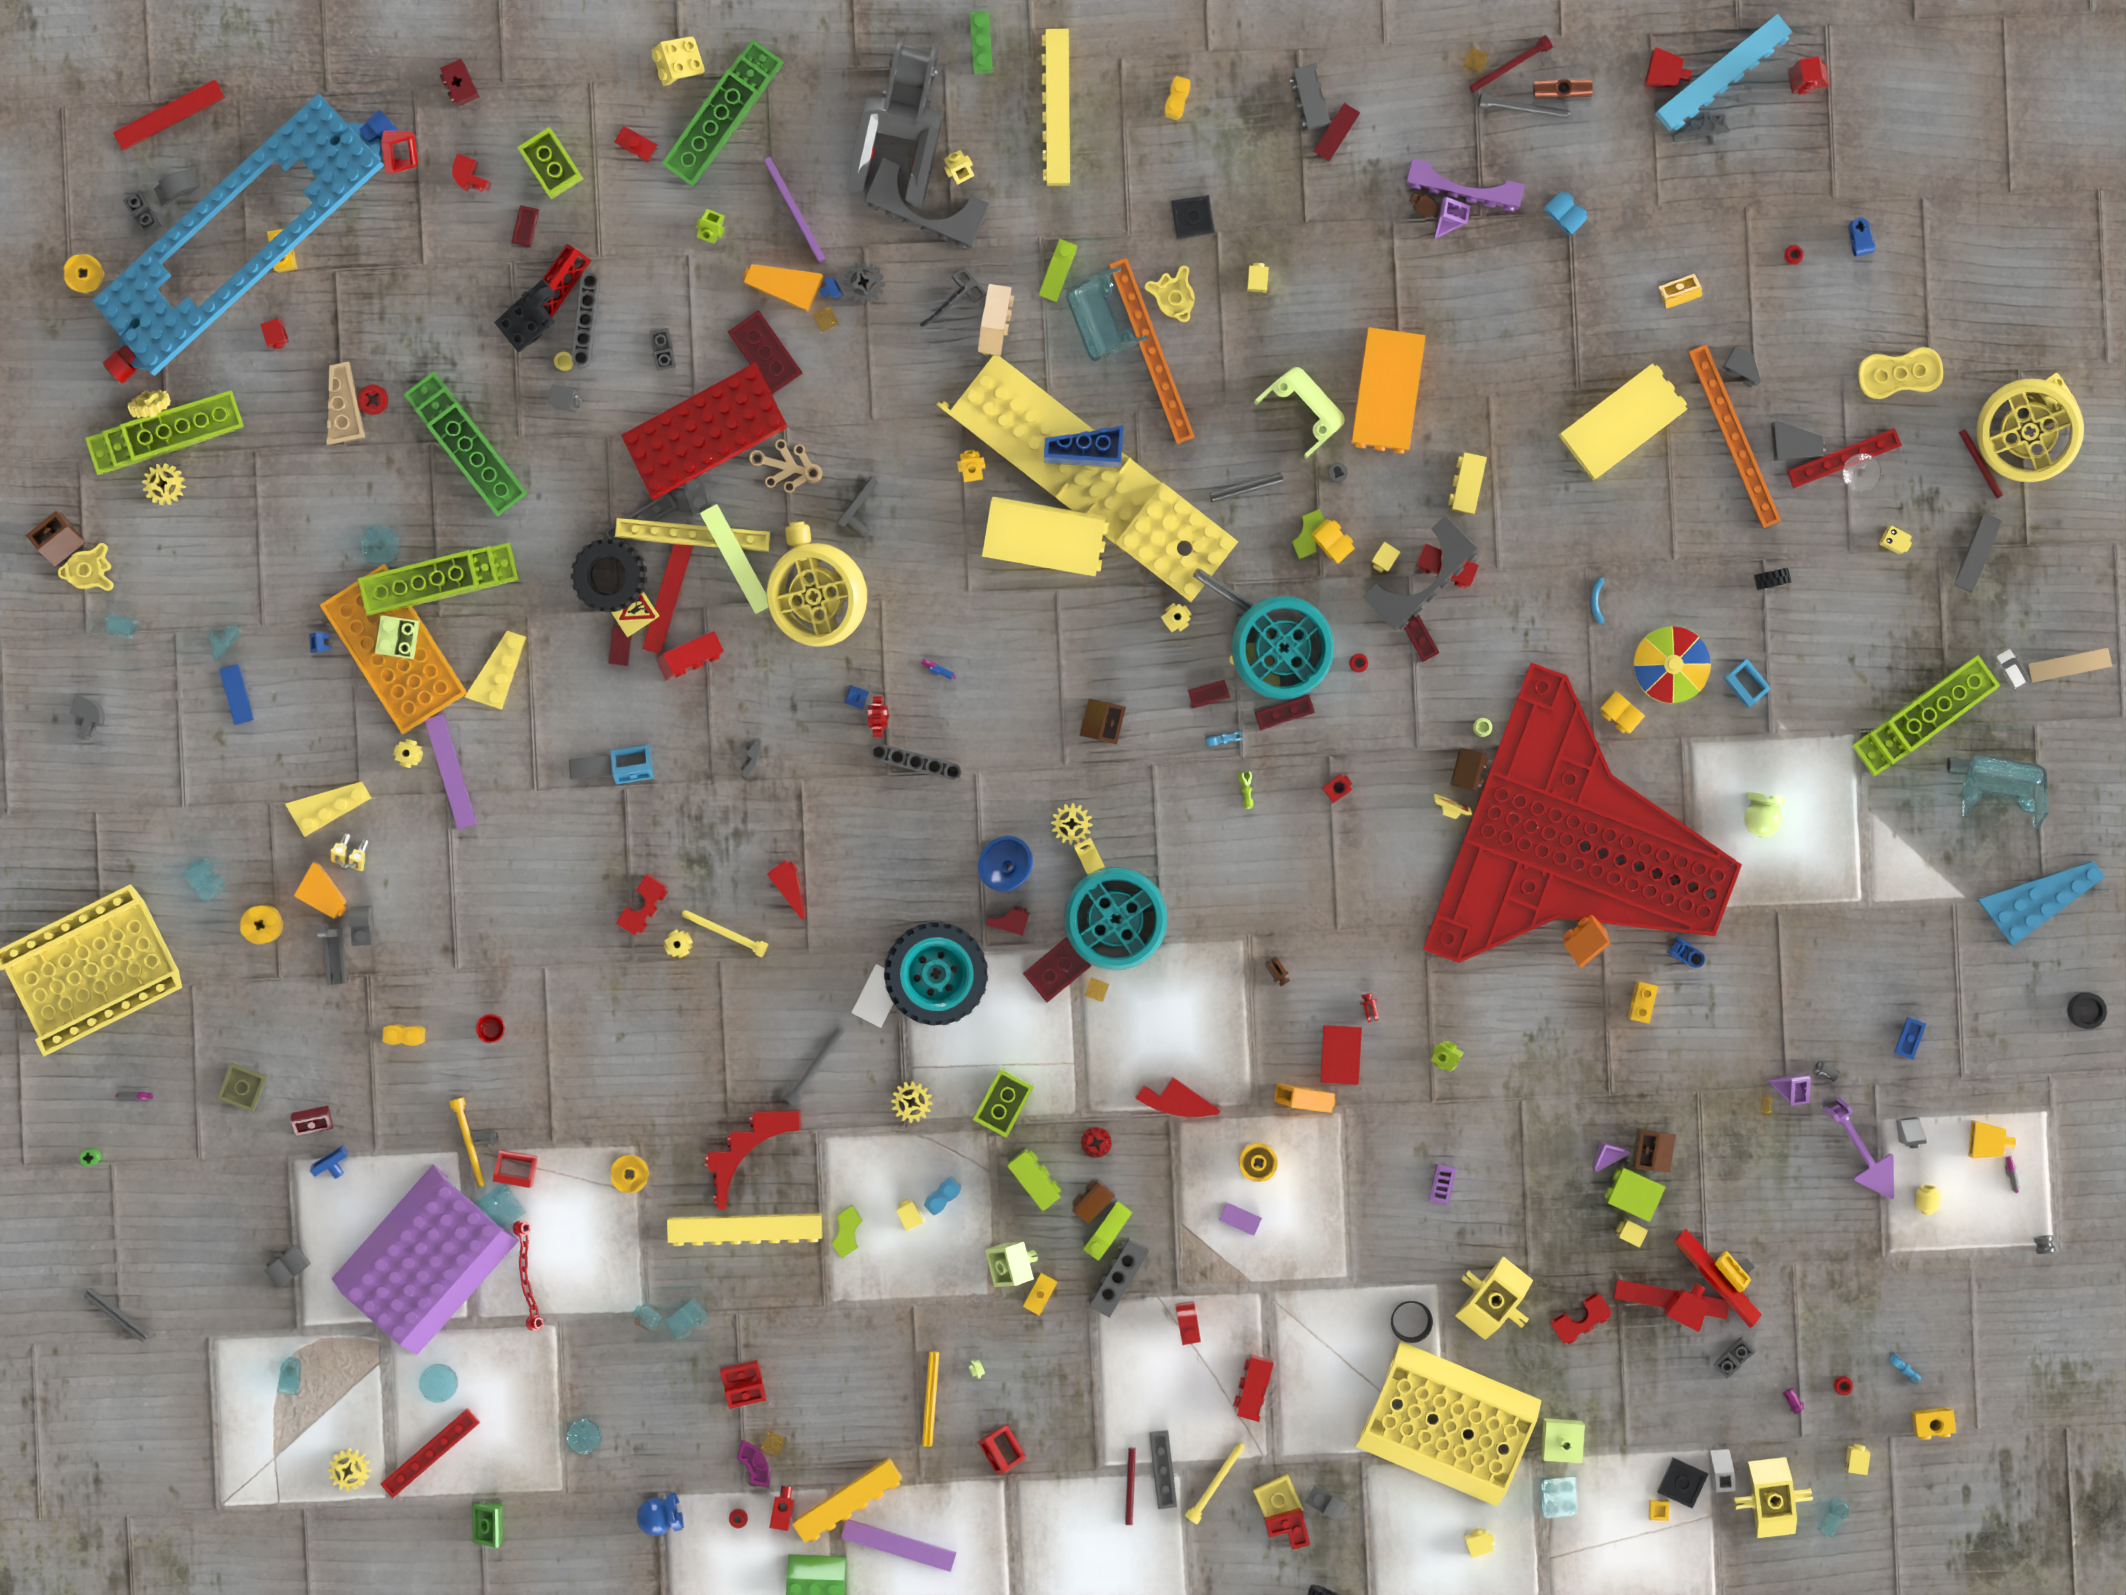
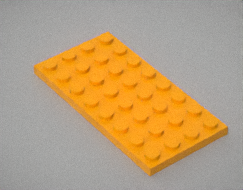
M383 564L366 576L388 571L389 569L386 564ZM358 581L320 604L325 615L402 735L467 694L466 689L413 606L367 616ZM381 615L420 621L414 659L375 654Z

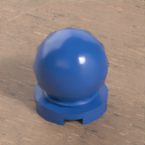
M667 1494L665 1500L650 1498L644 1501L638 1508L636 1516L639 1528L650 1536H660L667 1533L670 1528H673L674 1532L682 1530L684 1528L682 1512L678 1513L676 1504L680 1502L677 1494Z

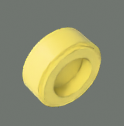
M560 352L554 358V364L560 371H569L574 365L572 356L567 352Z

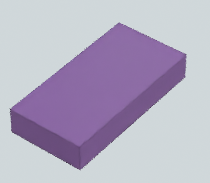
M1227 1202L1219 1220L1254 1236L1262 1218Z

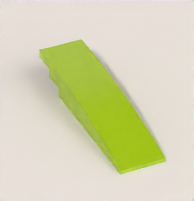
M230 390L162 411L154 417L147 416L120 424L118 427L102 431L103 433L87 437L85 440L96 473L101 475L243 428L244 425L233 391Z
M510 542L472 551L467 550L358 578L367 616L520 580Z
M1977 655L1851 746L1872 776H1877L1999 688L2000 684L1979 655Z

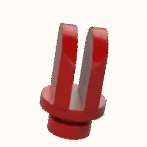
M1373 993L1361 995L1364 1001L1360 1002V1005L1364 1006L1367 1023H1371L1367 1005L1370 1003L1374 1019L1379 1021L1375 1006L1377 998L1372 999Z

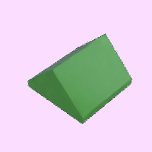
M502 1503L472 1504L473 1543L498 1548L502 1544Z

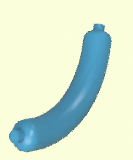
M1604 577L1598 578L1595 582L1590 600L1592 613L1596 621L1602 625L1604 624V617L1599 609L1598 596L1604 584Z

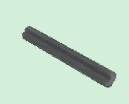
M1276 473L1209 493L1211 502L1214 503L1280 484L1284 481L1282 473Z
M1198 568L1194 572V578L1246 612L1254 605L1203 570Z
M90 1288L84 1295L87 1300L139 1341L143 1342L149 1336L147 1331L94 1289Z

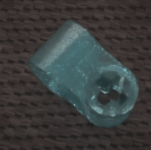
M289 1357L282 1363L277 1388L278 1394L298 1395L301 1362L297 1357ZM289 1363L291 1364V1367L294 1368L292 1371L290 1370V1367L287 1366Z

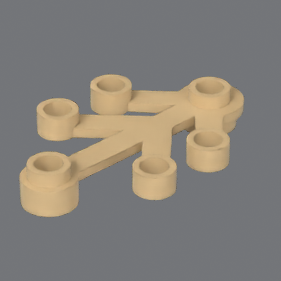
M783 439L777 440L775 447L781 452L786 462L765 457L759 450L753 451L749 456V460L754 466L765 464L783 469L780 473L766 478L765 484L769 488H774L778 482L794 473L801 474L802 476L794 481H787L784 484V490L787 493H793L795 488L807 481L817 483L823 475L822 469L810 462L805 453V447L801 444H797L794 447V453L800 457L805 467L798 466L787 449L786 441ZM784 442V448H778V443ZM797 447L803 448L801 454L796 452ZM756 455L761 456L760 462L754 461ZM815 470L817 475L811 477L810 471ZM774 479V485H768V480ZM787 484L793 485L791 491L786 489Z

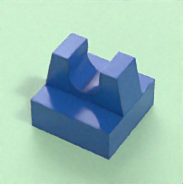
M833 277L824 280L826 286L819 290L821 296L825 298L831 295L833 298H839L844 295L836 279Z
M323 632L309 634L311 653L331 650L330 645L326 646L324 644V639L331 638L330 634Z
M851 685L844 703L863 710L869 691Z

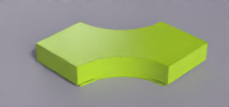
M1320 509L1302 516V532L1298 538L1292 541L1298 559L1317 552L1316 542L1310 534L1325 521Z
M853 1205L836 1215L839 1221V1233L831 1244L841 1258H844L858 1248L855 1241V1231L863 1220Z

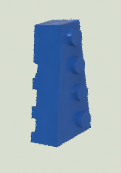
M1124 425L1091 432L1085 431L1073 435L1068 434L1045 438L1044 463L1121 468Z

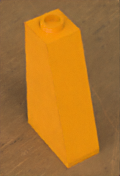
M751 264L750 268H746L743 274L746 285L806 312H809L824 278L820 273Z

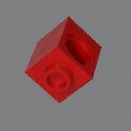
M277 318L260 324L268 347L277 350L285 347L284 344L289 343L281 319Z
M1339 774L1324 785L1322 789L1331 802L1335 803L1352 791L1350 787L1352 782L1346 775L1343 777L1342 774ZM1336 782H1341L1344 786L1341 793H1336L1333 789Z

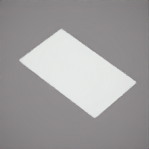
M876 964L851 1013L881 1028L893 1002L885 987V968Z

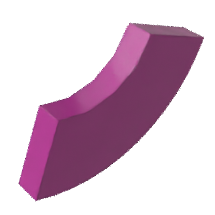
M742 1440L737 1460L743 1462L748 1468L750 1483L769 1488L770 1469L766 1458L756 1446Z

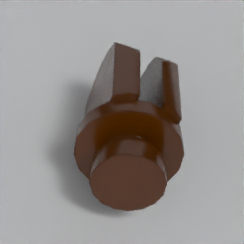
M1414 192L1409 200L1411 203L1414 202V210L1424 217L1435 215L1438 211V203L1426 194L1422 193L1418 196L1419 194Z
M1271 958L1272 963L1270 961L1265 962V966L1274 978V982L1279 980V985L1283 986L1290 981L1289 978L1285 977L1289 974L1288 971H1285L1278 958Z

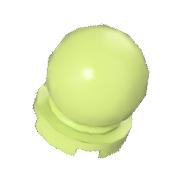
M1748 792L1747 800H1752V804L1746 808L1744 814V822L1748 831L1760 838L1774 835L1782 824V813L1779 807L1780 805H1785L1786 798L1770 796L1767 799L1764 798V794Z

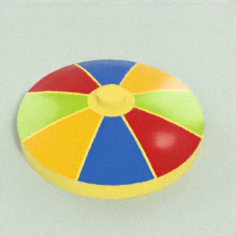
M1675 626L1663 627L1648 634L1638 645L1633 659L1634 676L1640 688L1651 698L1664 703H1679L1697 695L1705 686L1711 670L1710 655L1700 637L1688 629Z

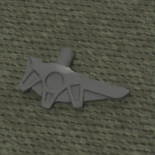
M1705 112L1703 119L1699 121L1692 120L1690 122L1691 126L1682 133L1676 134L1673 142L1695 137H1708L1709 146L1716 145V134L1730 132L1725 123L1726 115L1721 114L1717 118L1711 117L1709 112Z

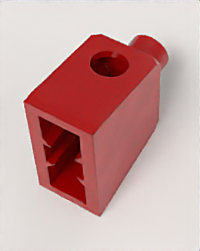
M1655 47L1651 54L1644 86L1673 89L1678 86L1679 80L1690 82L1692 71L1682 68L1683 58Z
M1695 1283L1691 1292L1681 1289L1666 1308L1664 1314L1700 1332L1709 1304L1701 1298L1706 1288Z
M781 1486L780 1496H775L769 1528L784 1531L790 1530L795 1499H791L793 1487ZM782 1502L787 1504L786 1511L780 1509Z

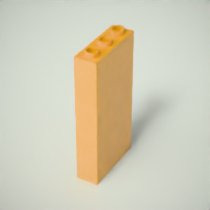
M1368 327L1351 443L1355 444L1356 448L1366 449V446H1373L1374 450L1385 451V448L1393 449V453L1404 454V451H1409L1426 335Z

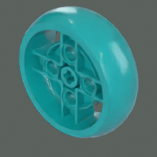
M1274 596L1254 604L1240 618L1232 637V659L1239 676L1252 690L1272 699H1293L1312 691L1326 677L1334 657V637L1326 618L1312 604L1293 596ZM1278 609H1288L1299 612L1304 616L1297 622L1289 619L1272 621L1266 613ZM1252 627L1258 635L1254 646L1256 659L1249 665L1246 657V640ZM1269 628L1275 631V635L1271 639L1266 636V631ZM1296 629H1299L1302 634L1299 640L1293 638V632ZM1317 631L1320 641V654L1313 668L1308 662L1311 654L1310 636ZM1280 643L1287 645L1285 647L1287 649L1285 652L1279 651V649L1281 648L1279 647ZM1268 655H1271L1273 658V663L1270 666L1264 663V659ZM1294 657L1300 659V664L1297 667H1293L1291 664V660ZM1269 673L1276 676H1290L1294 674L1300 682L1289 686H1276L1262 679Z
M1124 867L1103 868L1087 875L1072 890L1064 912L1065 931L1070 944L1077 954L1093 966L1113 971L1134 968L1147 961L1160 947L1165 937L1168 923L1167 907L1156 885L1143 874ZM1113 880L1125 881L1137 886L1141 890L1135 895L1121 890L1107 891L1102 883ZM1088 894L1093 901L1087 915L1088 928L1080 933L1078 910L1083 898ZM1102 898L1110 900L1108 908L1100 907L1099 901ZM1130 902L1137 905V910L1134 913H1129L1126 910V906ZM1152 905L1154 926L1149 939L1144 944L1139 937L1145 921L1143 910ZM1112 914L1116 916L1121 915L1119 919L1121 922L1118 924L1116 922L1112 923ZM1097 925L1105 926L1106 931L1103 935L1095 933ZM1125 929L1132 931L1133 935L1129 940H1125L1121 936L1122 931ZM1098 942L1109 947L1125 946L1130 955L1109 957L1094 951L1091 947Z

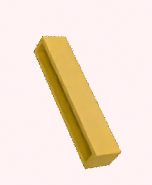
M889 1457L793 1520L792 1525L804 1543L808 1541L812 1543L820 1537L819 1534L824 1530L829 1532L836 1527L835 1523L842 1520L844 1522L852 1516L851 1513L856 1509L861 1511L867 1507L868 1501L873 1498L874 1500L881 1498L884 1495L883 1492L888 1488L891 1490L900 1485L899 1481L902 1476Z

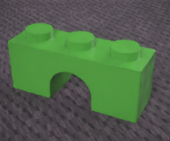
M989 11L969 12L974 75L993 73Z

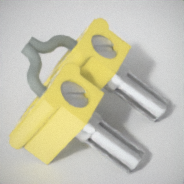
M345 833L339 844L336 843L334 848L331 849V861L340 864V868L343 869L350 867L363 871L365 863L364 852L368 841L362 840L358 850L354 849L352 855H349V864L345 865L347 857L346 845L350 839V835Z

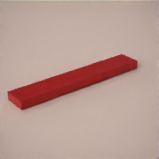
M213 80L113 132L124 151L224 99L225 96L218 82Z
M1895 428L1787 470V474L1794 489L1902 445Z
M673 544L654 607L659 617L649 624L642 647L644 650L660 655L662 653L694 545Z
M1687 1229L1682 1230L1674 1240V1243L1749 1328L1753 1327L1762 1314L1743 1292L1739 1293L1715 1265L1714 1259Z
M1616 1279L1613 1298L1667 1308L1679 1290ZM1707 1295L1701 1296L1702 1299L1709 1303L1705 1316L1727 1319L1730 1305L1723 1298Z
M467 1408L380 1485L393 1499L473 1430L480 1421Z

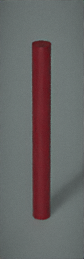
M1966 429L1958 432L1996 499L2003 496Z
M1133 1447L1128 1448L1125 1525H1133L1136 1448Z

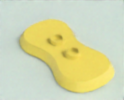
M1925 347L1914 349L1898 357L1873 354L1866 357L1860 363L1858 371L1859 384L1864 394L1873 399H1883L1901 390L1930 392L1942 383V361L1936 351Z

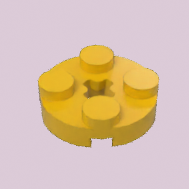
M74 255L68 259L64 266L65 282L71 289L77 292L89 293L100 286L104 277L102 265L91 255ZM81 269L88 270L86 278L79 277L81 275V273L79 272Z
M633 1154L618 1158L613 1163L610 1172L613 1186L624 1193L640 1191L646 1185L650 1175L646 1162ZM626 1169L634 1171L633 1179L625 1177L627 1174Z

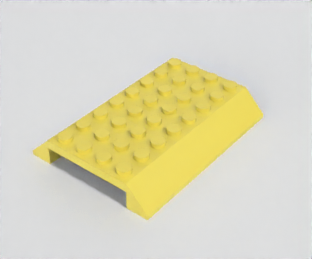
M131 884L0 949V970L6 971L39 1037L35 1041L43 1057L182 988L179 970L145 901Z

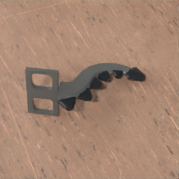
M963 268L951 277L960 288L931 317L921 322L920 326L924 327L937 319L957 300L964 297L965 294L975 303L987 293L967 270ZM963 273L969 279L965 284L961 283L957 278V275ZM975 287L981 293V296L975 298L969 290Z

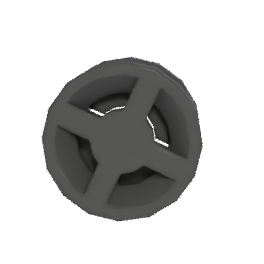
M2053 1235L2034 1237V1242L2037 1244L2036 1254H2047L2056 1251L2052 1243L2054 1240Z

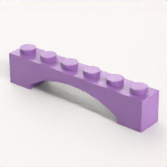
M1412 159L1410 162L1406 185H1410V189H1428V192L1431 194L1439 195L1441 192L1447 194L1449 198L1458 199V197L1466 198L1465 201L1485 202V206L1496 207L1498 205L1502 206L1503 210L1514 212L1515 209L1518 210L1520 207L1525 184L1506 180L1504 185L1493 188H1470L1443 178L1430 167L1431 163L1416 159Z

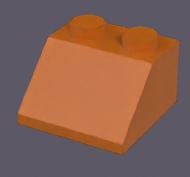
M1592 914L1581 919L1578 926L1573 930H1568L1564 934V938H1562L1564 946L1580 968L1610 945L1607 930Z

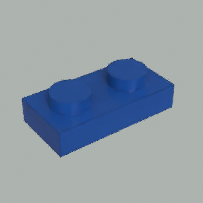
M1907 1017L1894 1053L1913 1060L1927 1024Z

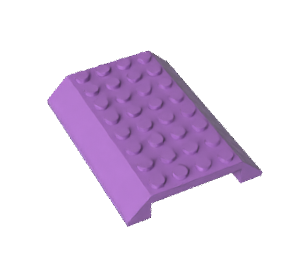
M434 1164L331 1278L343 1296L397 1344L416 1355L420 1353L519 1241L508 1229H502L446 1179L448 1176Z

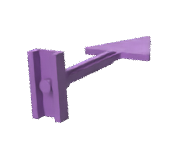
M1837 1097L1835 1099L1838 1103L1831 1109L1827 1106L1822 1108L1828 1116L1843 1125L1868 1166L1867 1169L1856 1175L1853 1179L1890 1199H1894L1893 1154L1885 1156L1878 1162L1873 1160L1849 1121L1848 1115L1853 1110L1850 1105Z

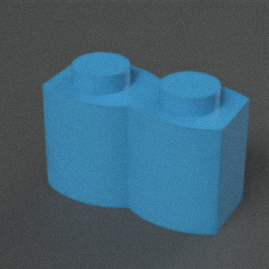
M1561 191L1543 210L1566 234L1571 236L1588 219L1586 216L1587 212L1582 206L1579 205L1577 207L1572 202L1574 199L1568 192L1564 193Z
M953 1177L945 1179L939 1186V1189L932 1192L926 1198L924 1206L932 1215L940 1213L945 1208L947 1202L957 1197L961 1190V1185Z

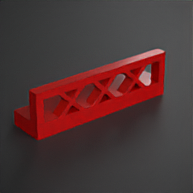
M569 244L564 246L542 278L553 291L560 289V296L558 298H551L544 304L549 305L548 314L553 317L591 262L588 257ZM578 256L584 259L580 267L574 268V261ZM571 273V280L568 283H563L565 274Z

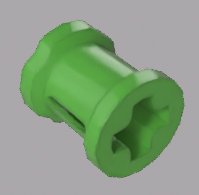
M90 1148L84 1150L80 1154L79 1159L82 1165L90 1167L98 1164L102 1155L97 1148ZM88 1155L93 1156L94 1159H93V1160L88 1159L87 1156H88Z

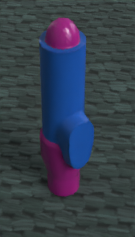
M923 658L921 664L927 667L933 674H940L950 680L956 679L953 672Z

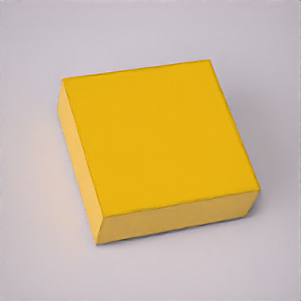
M1649 1500V1520L1669 1521V1501Z

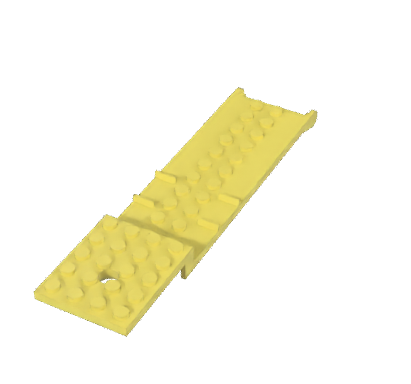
M983 353L986 357L991 355L992 358L953 408L949 410L948 407L950 405L945 401L943 403L938 402L936 405L1071 511L1105 516V522L1109 523L1107 534H1103V536L1121 550L1127 552L1189 602H1192L1205 585L1193 577L1196 569L1199 568L1212 576L1238 541L1166 484L1158 481L1123 452L1121 468L1044 463L1045 438L1095 430L999 355ZM1181 541H1187L1191 544L1192 551L1187 556H1182L1177 551V545Z

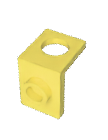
M1091 838L1074 845L1087 875L1105 868ZM1084 845H1089V846H1088L1087 848H1085V849H1080V848L1083 847Z

